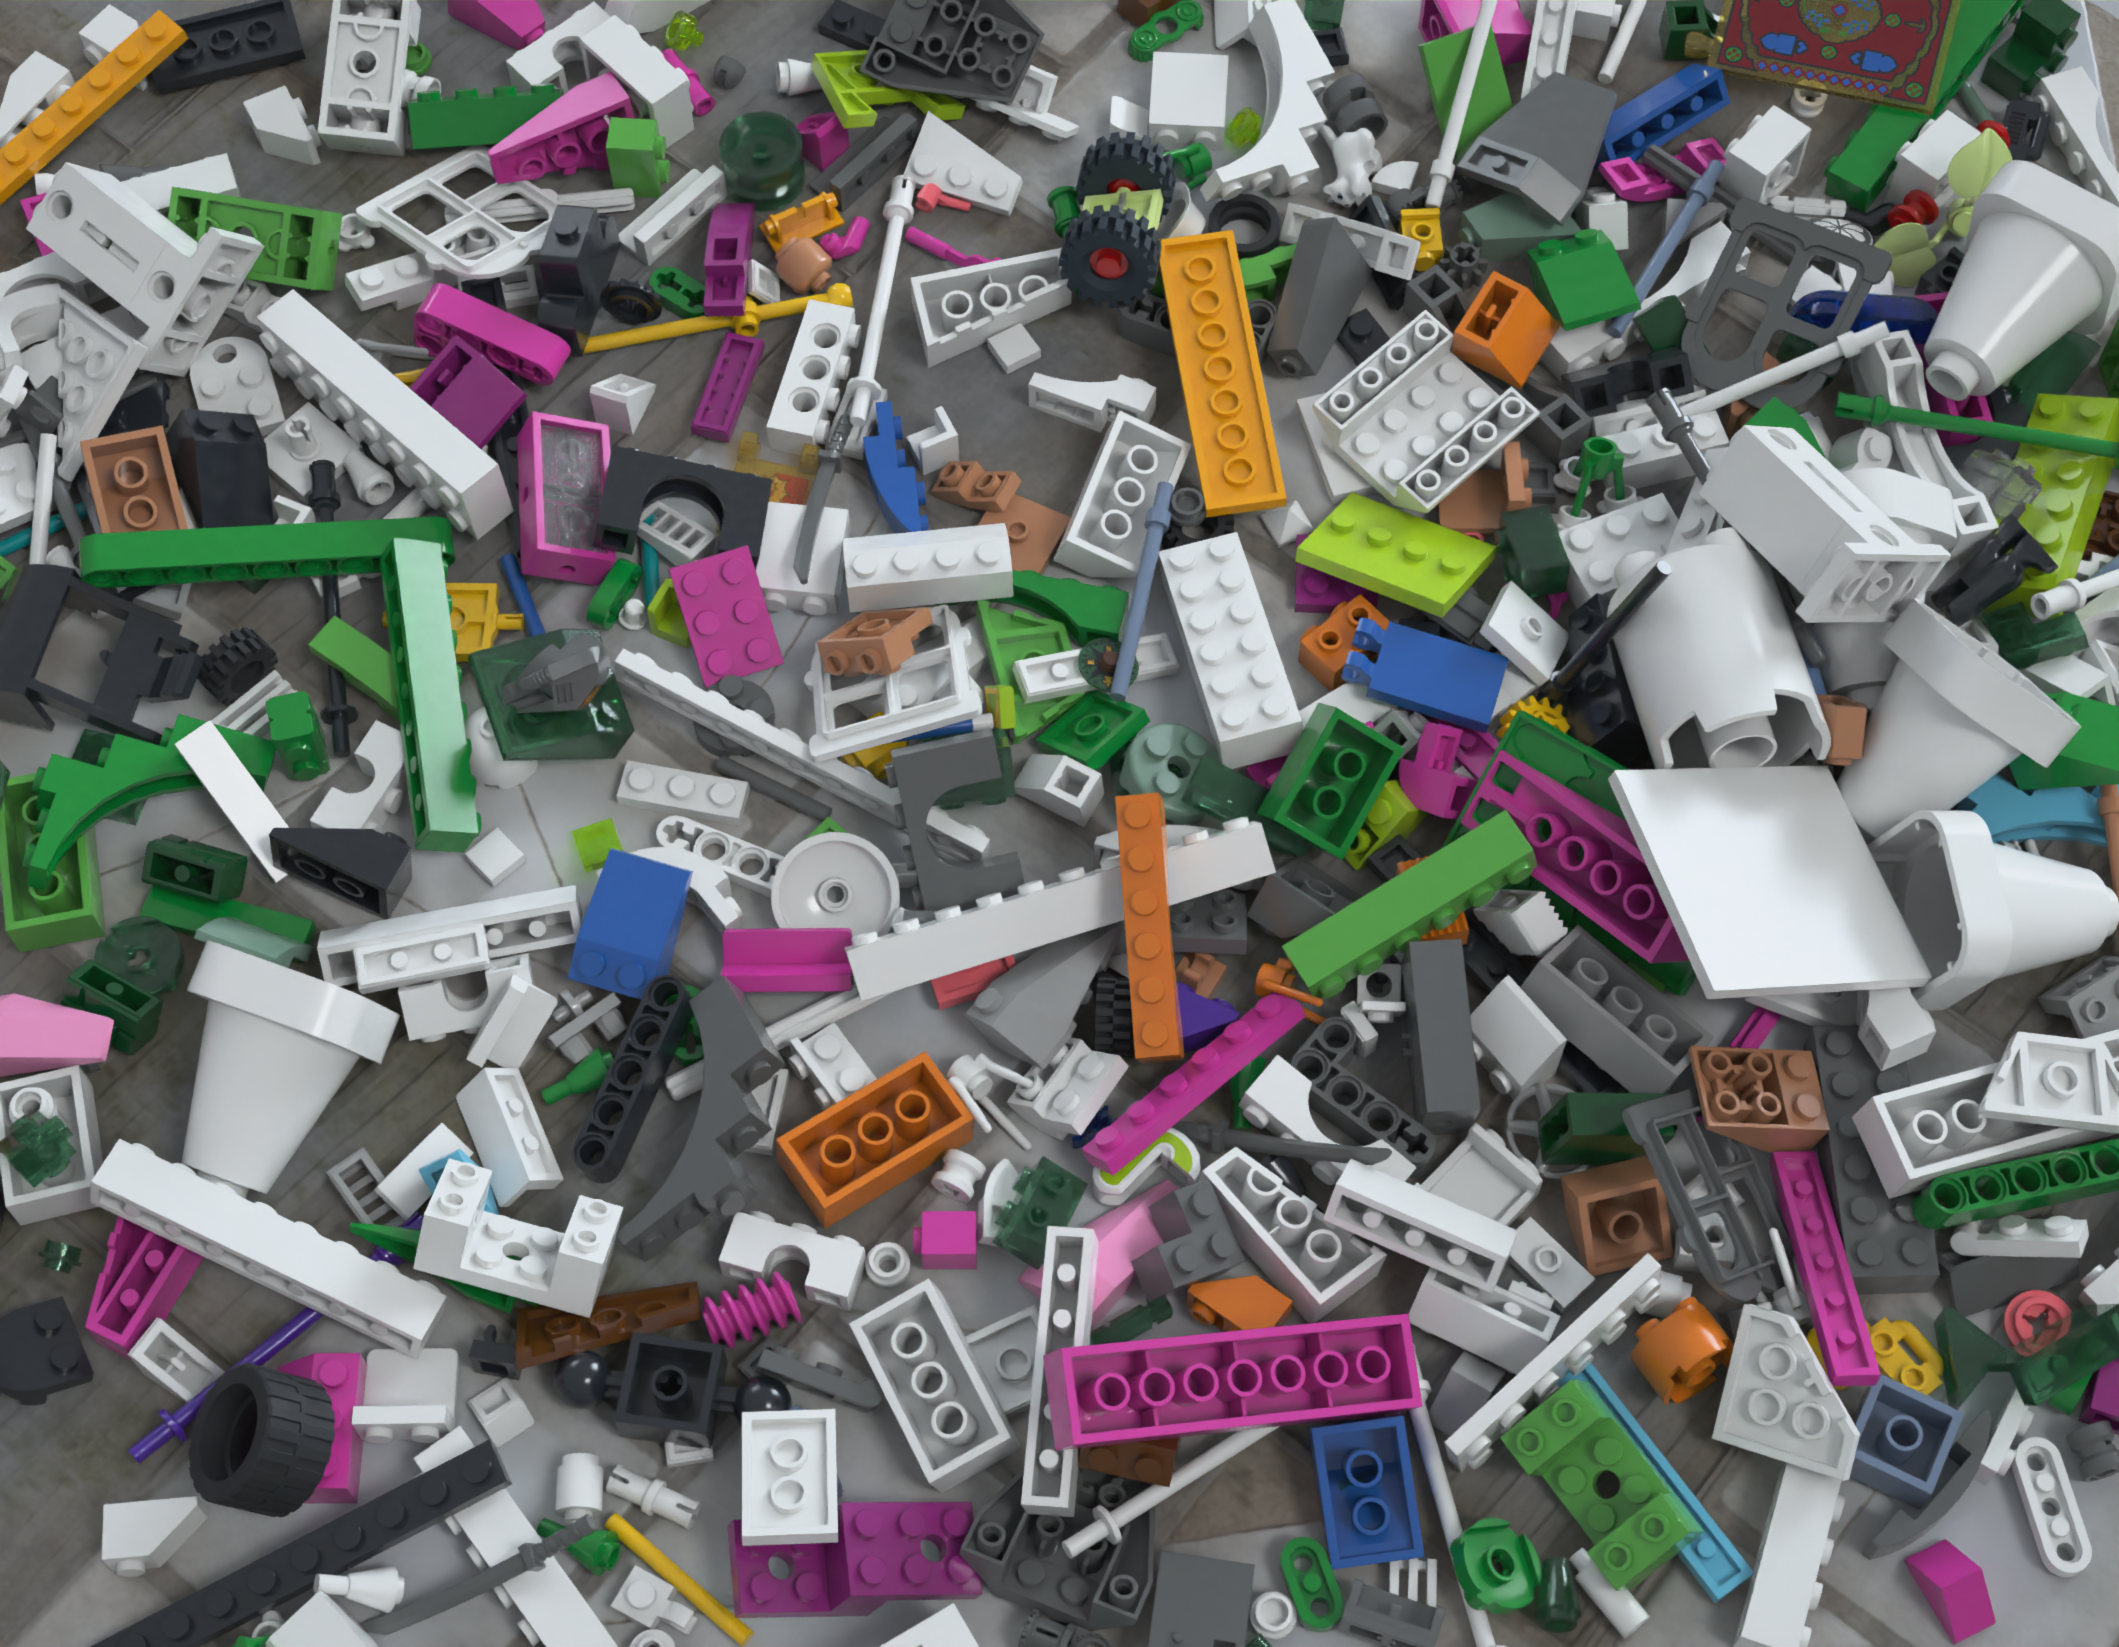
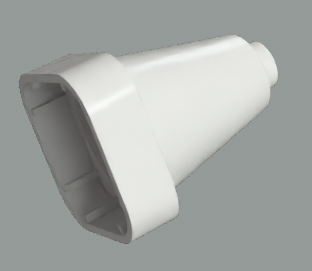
M2013 160L2005 163L1974 202L1964 259L1925 344L1924 355L1929 365L1926 370V378L1930 385L1937 392L1952 400H1964L1968 395L1985 396L2003 384L2068 331L2085 335L2099 332L2119 307V207L2034 163L2023 160Z
M1861 468L1841 472L1843 476L1916 544H1936L1948 550L1957 543L1952 492L1948 488L1888 468ZM1787 580L1796 608H1798L1804 600V596ZM1926 591L1919 599L1922 603L1925 602ZM1893 622L1816 623L1810 631L1828 659L1824 665L1819 667L1826 693L1849 697L1854 702L1867 705V722L1899 659L1880 639Z
M1913 598L1880 638L1899 659L1866 723L1862 759H1852V765L1844 767L1836 784L1866 845H1869L1916 811L1950 810L2021 754H2025L2038 764L2048 768L2079 731L2081 725L2002 657L1918 599Z
M1919 810L1867 845L1932 976V979L1924 987H1910L1911 994L1919 1006L1927 1011L1945 1010L1993 980L2091 954L2102 945L2106 937L2115 931L2119 922V902L2117 896L2112 889L2105 886L2102 879L2095 872L1995 844L1992 842L1991 834L1985 821L1981 816L1972 811Z
M207 940L187 988L188 992L208 1000L182 1163L198 1169L196 1176L211 1183H223L231 1187L238 1196L246 1199L249 1189L265 1194L269 1192L358 1059L362 1058L377 1064L382 1063L400 1015L366 997L339 986Z

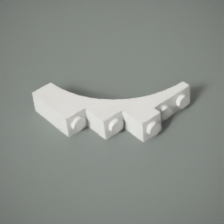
M1279 0L1263 5L1248 24L1258 47L1266 77L1267 103L1264 123L1254 147L1231 164L1216 169L1200 188L1206 202L1219 198L1227 201L1238 196L1244 190L1252 188L1253 191H1259L1267 186L1273 196L1288 191L1291 195L1297 194L1310 185L1309 179L1320 168L1307 144L1318 137L1317 131L1327 121L1315 97L1324 92L1326 89L1325 84L1335 72L1295 0Z

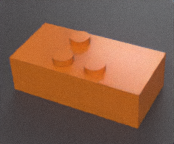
M926 1051L777 1138V1162L825 1230L944 1157L948 1149H958L972 1141L974 1117Z

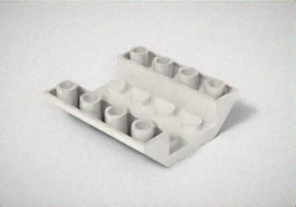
M1426 309L1312 406L1336 453L1393 506L1428 513L1540 415V412L1512 386L1499 396L1451 353L1450 349L1454 335Z

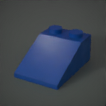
M610 849L577 936L567 979L642 1000L652 980L658 976L669 974L693 871L617 849Z
M1397 1413L1307 1426L1314 1476L1332 1570L1425 1557L1404 1415Z

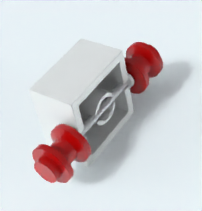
M1946 110L1936 121L1930 119L1921 129L1918 138L1913 143L1906 142L1895 157V161L1898 164L1886 182L1889 189L1884 203L1896 204L1888 213L1890 228L1909 222L1919 223L1923 226L1932 224L1939 216V209L1956 194L1952 190L1947 178L1948 166L1953 156L1987 128L1994 130L2009 149L2010 137L2007 129L2002 124L1991 120L1982 121L1975 129L1949 110Z

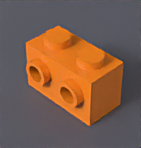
M1361 594L1349 603L1346 601L1340 603L1332 611L1328 620L1319 627L1317 625L1311 626L1300 638L1298 662L1330 692L1347 682L1341 679V675L1349 651L1360 652L1371 662L1379 656L1377 652L1362 650L1352 646L1359 619H1371L1385 631L1388 628L1389 620Z

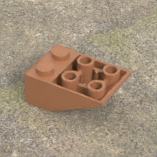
M1690 1046L1688 1049L1705 1129L1769 1153L1810 1151L1830 1131L1812 1051Z

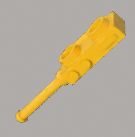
M1884 1317L1871 1327L1865 1320L1880 1374L1927 1396L1931 1395L1942 1385L1943 1382L1940 1377L1944 1370L1943 1359L1912 1323L1905 1320L1890 1322ZM1903 1339L1923 1364H1915L1898 1343Z

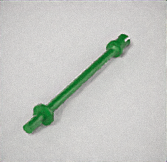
M1838 392V402L1835 404L1834 418L1839 417L1870 422V427L1878 428L1879 424L1883 425L1889 421L2113 458L2114 469L2119 470V437L2117 442L1893 406L1890 405L1888 400H1884L1885 397L1883 395L1869 398Z

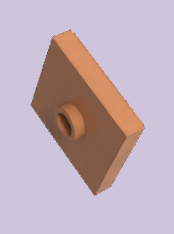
M1014 494L1004 512L986 511L977 526L1005 523L1009 538L1012 570H1032L1043 575L1058 550L1071 517Z

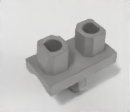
M563 989L558 993V997L563 1005L553 1011L551 1016L557 1024L569 1016L574 1020L550 1035L546 1043L553 1053L559 1049L562 1055L572 1065L576 1066L594 1051L582 1034L588 1028L595 1025L607 1043L627 1030L622 1014L617 1009L621 1004L620 1000L613 992L583 1012L582 1007L594 1000L590 992L585 989L573 997L567 989Z

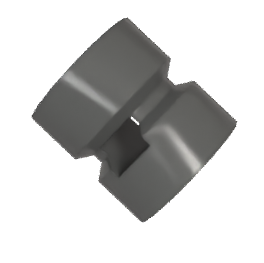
M1350 74L1341 77L1333 82L1324 92L1322 102L1335 122L1340 135L1344 132H1355L1360 128H1367L1372 132L1374 139L1377 140L1386 130L1388 119L1378 101L1375 100V95L1364 76Z

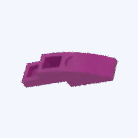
M716 203L713 209L704 261L706 273L704 311L706 317L745 316L749 260L752 259L755 203Z

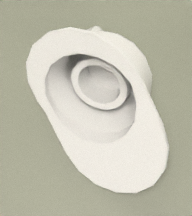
M1184 182L1175 184L1170 210L1166 216H1162V221L1158 226L1157 240L1198 235L1204 230L1206 223L1204 215L1191 201L1189 188Z

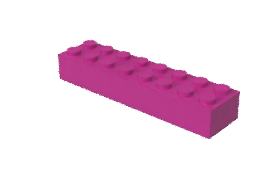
M1408 1314L1068 1347L1043 1355L1055 1451L1394 1414L1423 1407Z

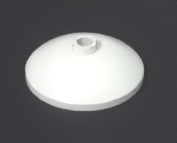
M845 832L821 833L798 843L786 854L779 864L771 889L772 911L779 928H850L852 930V938L872 931H876L878 937L887 935L892 928L890 924L897 909H899L900 902L898 879L888 858L870 841ZM833 886L840 887L844 892L843 898L837 902L831 901L827 896L829 888Z

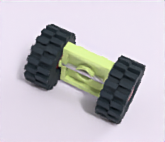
M1127 131L1126 138H1121L1119 132L1111 133L1109 141L1102 136L1097 139L1096 146L1091 144L1088 147L1086 155L1083 156L1076 185V192H1079L1077 200L1079 205H1083V209L1080 212L1079 219L1074 217L1069 223L1059 257L1060 275L1062 280L1068 279L1067 288L1071 292L1079 289L1078 298L1086 301L1088 296L1094 298L1093 305L1101 307L1102 301L1109 302V308H1118L1119 301H1124L1125 306L1134 304L1135 296L1142 300L1146 297L1147 290H1152L1155 278L1157 277L1162 248L1161 240H1157L1159 223L1162 221V216H1166L1170 210L1177 173L1176 167H1172L1173 158L1170 153L1163 156L1165 147L1159 142L1153 147L1150 145L1151 137L1143 135L1142 140L1135 139L1136 132Z

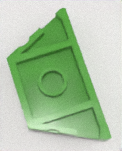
M977 600L974 610L995 684L1012 686L1014 688L1016 726L1008 730L1012 745L1019 744L1067 712L1084 697L1085 692L1025 704L1012 671L1013 664L1018 660L1071 651L1072 648L1065 624L1048 618H1035L1030 613L1014 609L1013 614L989 608V601Z

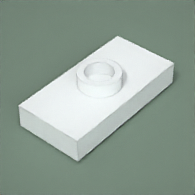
M1529 1217L1516 1229L1519 1232L1507 1260L1541 1293L1545 1291L1551 1298H1554L1553 1305L1563 1313L1594 1284L1595 1278L1535 1220Z

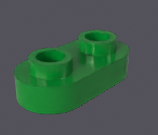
M1298 1537L1291 1540L1282 1550L1280 1571L1289 1596L1295 1606L1298 1620L1310 1631L1327 1632L1339 1623L1344 1610L1343 1597L1327 1554L1322 1545L1312 1538ZM1299 1558H1305L1311 1563L1312 1567L1306 1572H1301L1296 1569L1294 1562ZM1315 1602H1321L1326 1605L1328 1612L1323 1616H1317L1313 1614L1310 1606Z

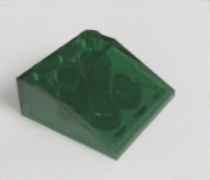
M558 629L472 652L469 655L468 659L503 761L615 759L635 730L611 664L605 684L587 709L516 713L517 709L514 705H504L502 703L503 686L515 683L526 666L546 647L554 644L561 649L573 637L580 634H592L602 641L598 629Z

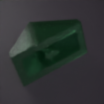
M1944 1308L1934 1321L1938 1351L1944 1364L1943 1378L1948 1405L1958 1410L2006 1348L1954 1308Z

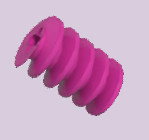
M778 1271L773 1272L771 1275V1287H768L761 1278L754 1279L753 1294L749 1292L744 1284L738 1285L737 1300H734L726 1290L721 1291L720 1306L718 1307L709 1297L703 1298L702 1314L712 1343L719 1344V1340L723 1339L730 1349L736 1347V1333H740L748 1343L753 1341V1327L755 1326L759 1328L764 1336L770 1335L771 1320H774L782 1330L787 1329V1314L791 1313L799 1324L803 1323L790 1284L783 1279Z

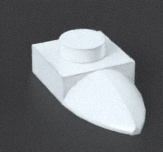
M1003 1159L990 1173L985 1185L984 1196L978 1202L977 1243L1020 1250L1026 1243L1025 1192L1015 1168L1008 1159Z

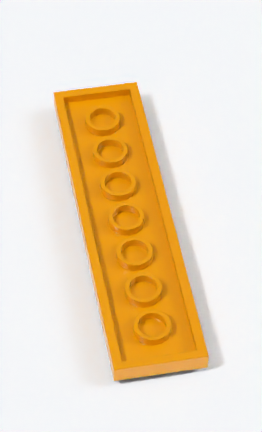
M1233 230L1161 239L1162 248L1159 270L1201 494L1204 498L1206 518L1286 507L1287 498Z

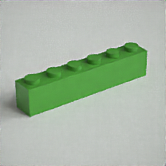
M1504 810L1284 944L1282 948L1310 995L1318 998H1331L1340 993L1348 981L1360 974L1365 976L1373 973L1381 967L1384 959L1396 952H1405L1409 942L1420 941L1422 936L1435 928L1436 930H1442L1456 921L1458 914L1471 906L1480 907L1486 904L1495 896L1497 890L1507 884H1518L1531 875L1533 868L1538 866L1534 850L1511 816Z

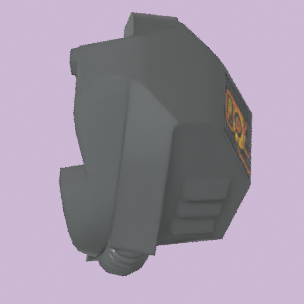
M592 634L577 635L561 649L554 644H550L526 666L515 683L503 686L502 703L504 705H514L517 709L516 713L587 709L608 677L610 660L604 644Z

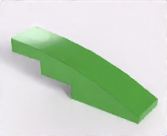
M334 615L308 644L311 653L342 672L346 682L376 700L382 711L399 721L391 654Z

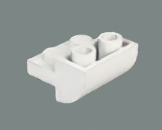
M1071 1037L1044 1070L1032 1065L1027 1074L1024 1075V1077L1032 1080V1087L1026 1088L1017 1083L1016 1089L1007 1103L1032 1126L1054 1138L1064 1140L1068 1133L1082 1135L1129 1066L1119 1055L1092 1051L1082 1039Z

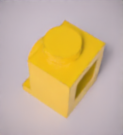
M1439 208L1403 209L1400 212L1398 234L1421 242L1414 270L1426 271L1436 264L1439 266V261L1442 259L1443 243Z

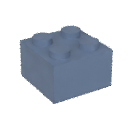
M1881 1374L1876 1385L1866 1388L1853 1418L1860 1437L1850 1477L1920 1510L1934 1491L1965 1413Z

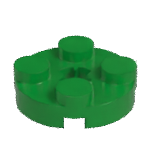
M1495 1517L1481 1519L1467 1527L1459 1537L1452 1541L1450 1546L1455 1573L1464 1590L1467 1604L1478 1611L1486 1609L1491 1613L1501 1615L1516 1612L1528 1605L1535 1597L1533 1596L1534 1588L1540 1585L1542 1577L1540 1560L1533 1544L1524 1534L1517 1536L1512 1530L1507 1528L1511 1523L1504 1519ZM1491 1556L1495 1559V1563L1500 1561L1503 1572H1496L1491 1562Z

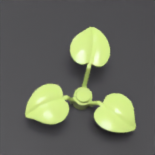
M1991 128L1985 129L1978 137L1962 147L1951 159L1947 170L1948 182L1952 190L1964 198L1956 199L1949 204L1946 210L1947 221L1941 223V228L1931 241H1928V233L1923 225L1909 222L1891 228L1873 245L1891 254L1892 264L1889 270L1893 273L1895 286L1912 287L1918 285L1921 275L1936 264V257L1931 248L1939 244L1947 231H1951L1959 237L1968 236L1975 200L2005 163L2013 161L2007 145Z

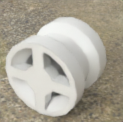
M948 1149L943 1157L944 1166L941 1171H937L934 1174L931 1184L945 1196L956 1201L968 1203L974 1195V1183L983 1178L986 1168L978 1159L970 1154L957 1149Z

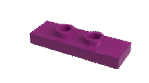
M726 332L690 426L693 435L730 442L765 349L764 340Z

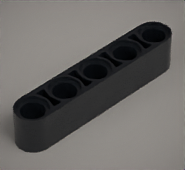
M673 975L658 976L647 987L573 1145L572 1159L574 1163L595 1183L604 1184L611 1182L621 1172L694 1013L689 1003L693 997L681 981ZM675 994L678 995L675 1003L663 1007L668 997ZM660 1033L657 1042L653 1045L645 1046L646 1040L651 1035ZM642 1072L638 1082L633 1085H627L630 1076L634 1073ZM624 1111L623 1117L618 1123L608 1125L612 1115ZM605 1151L601 1162L591 1166V1158L596 1153Z

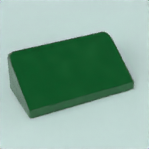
M1676 295L1658 299L1633 318L1651 352L1671 347H1677L1681 350L1682 336L1688 320L1685 316V310ZM1704 344V348L1706 349V351L1708 352V354L1711 355L1710 352L1708 351L1707 347H1706L1705 344Z

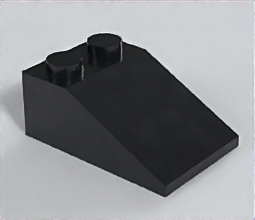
M182 409L165 437L173 468L197 527L218 528L274 525L266 443L254 415Z
M273 828L269 834L273 867L385 920L391 917L412 880L411 847L407 846L408 844L403 838L391 832L382 834L373 829Z

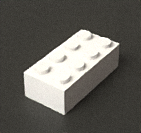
M929 1278L849 1323L929 1484L939 1492H946L1022 1448L942 1291Z

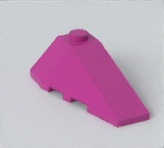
M608 72L575 86L489 149L487 153L496 183L504 184L540 179L545 173L561 171L563 175L576 174V169L594 167L596 171L610 169L606 144L611 117L634 118L630 97L614 75Z

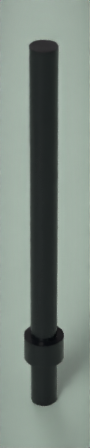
M1664 560L1658 561L1560 671H1555L1551 674L1550 679L1542 686L1543 691L1535 698L1537 702L1543 697H1547L1551 706L1555 701H1561L1571 691L1573 687L1572 682L1672 573V567L1668 562Z

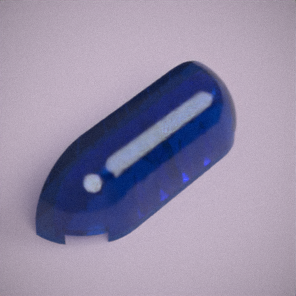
M1818 290L1808 293L1794 303L1788 315L1820 328H1829L1833 324L1848 291ZM1868 293L1851 330L1853 333H1857L1885 321L1889 333L1908 330L1915 344H1926L1939 313L1928 302L1916 297Z

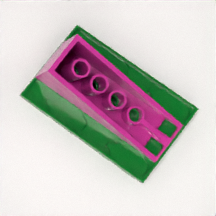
M1517 711L1442 848L1506 810L1533 848L1538 866L1533 868L1531 875L1518 884L1509 883L1501 889L1546 892L1545 898L1550 899V906H1555L1554 913H1559L1558 920H1563V927L1568 928L1567 931L1569 933L1579 925L1626 965L1632 962L1666 985L1665 988L1678 996L1686 995L1695 980L1696 974L1608 781L1615 770L1629 769L1592 747L1585 746L1544 720L1534 717L1526 711Z

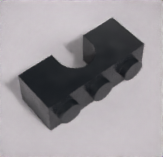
M1677 347L1658 350L1561 375L1564 393L1590 418L1617 412L1616 405L1631 400L1648 399L1655 392L1660 399L1662 396L1659 390L1663 388H1669L1672 397L1694 392L1688 354Z

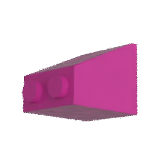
M1422 0L1418 28L1425 42L1474 26L1482 0ZM1497 0L1491 24L1502 66L1527 60L1533 25L1523 17L1520 11L1519 0Z

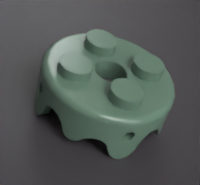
M1174 723L1152 725L1140 732L1121 755V758L1124 759V764L1119 778L1120 785L1131 795L1159 792L1164 801L1165 818L1171 820L1174 825H1189L1198 820L1203 821L1219 802L1224 792L1226 782L1225 771H1223L1216 749L1204 736L1186 726ZM1167 764L1178 766L1183 771L1184 778H1178L1174 773L1170 772Z

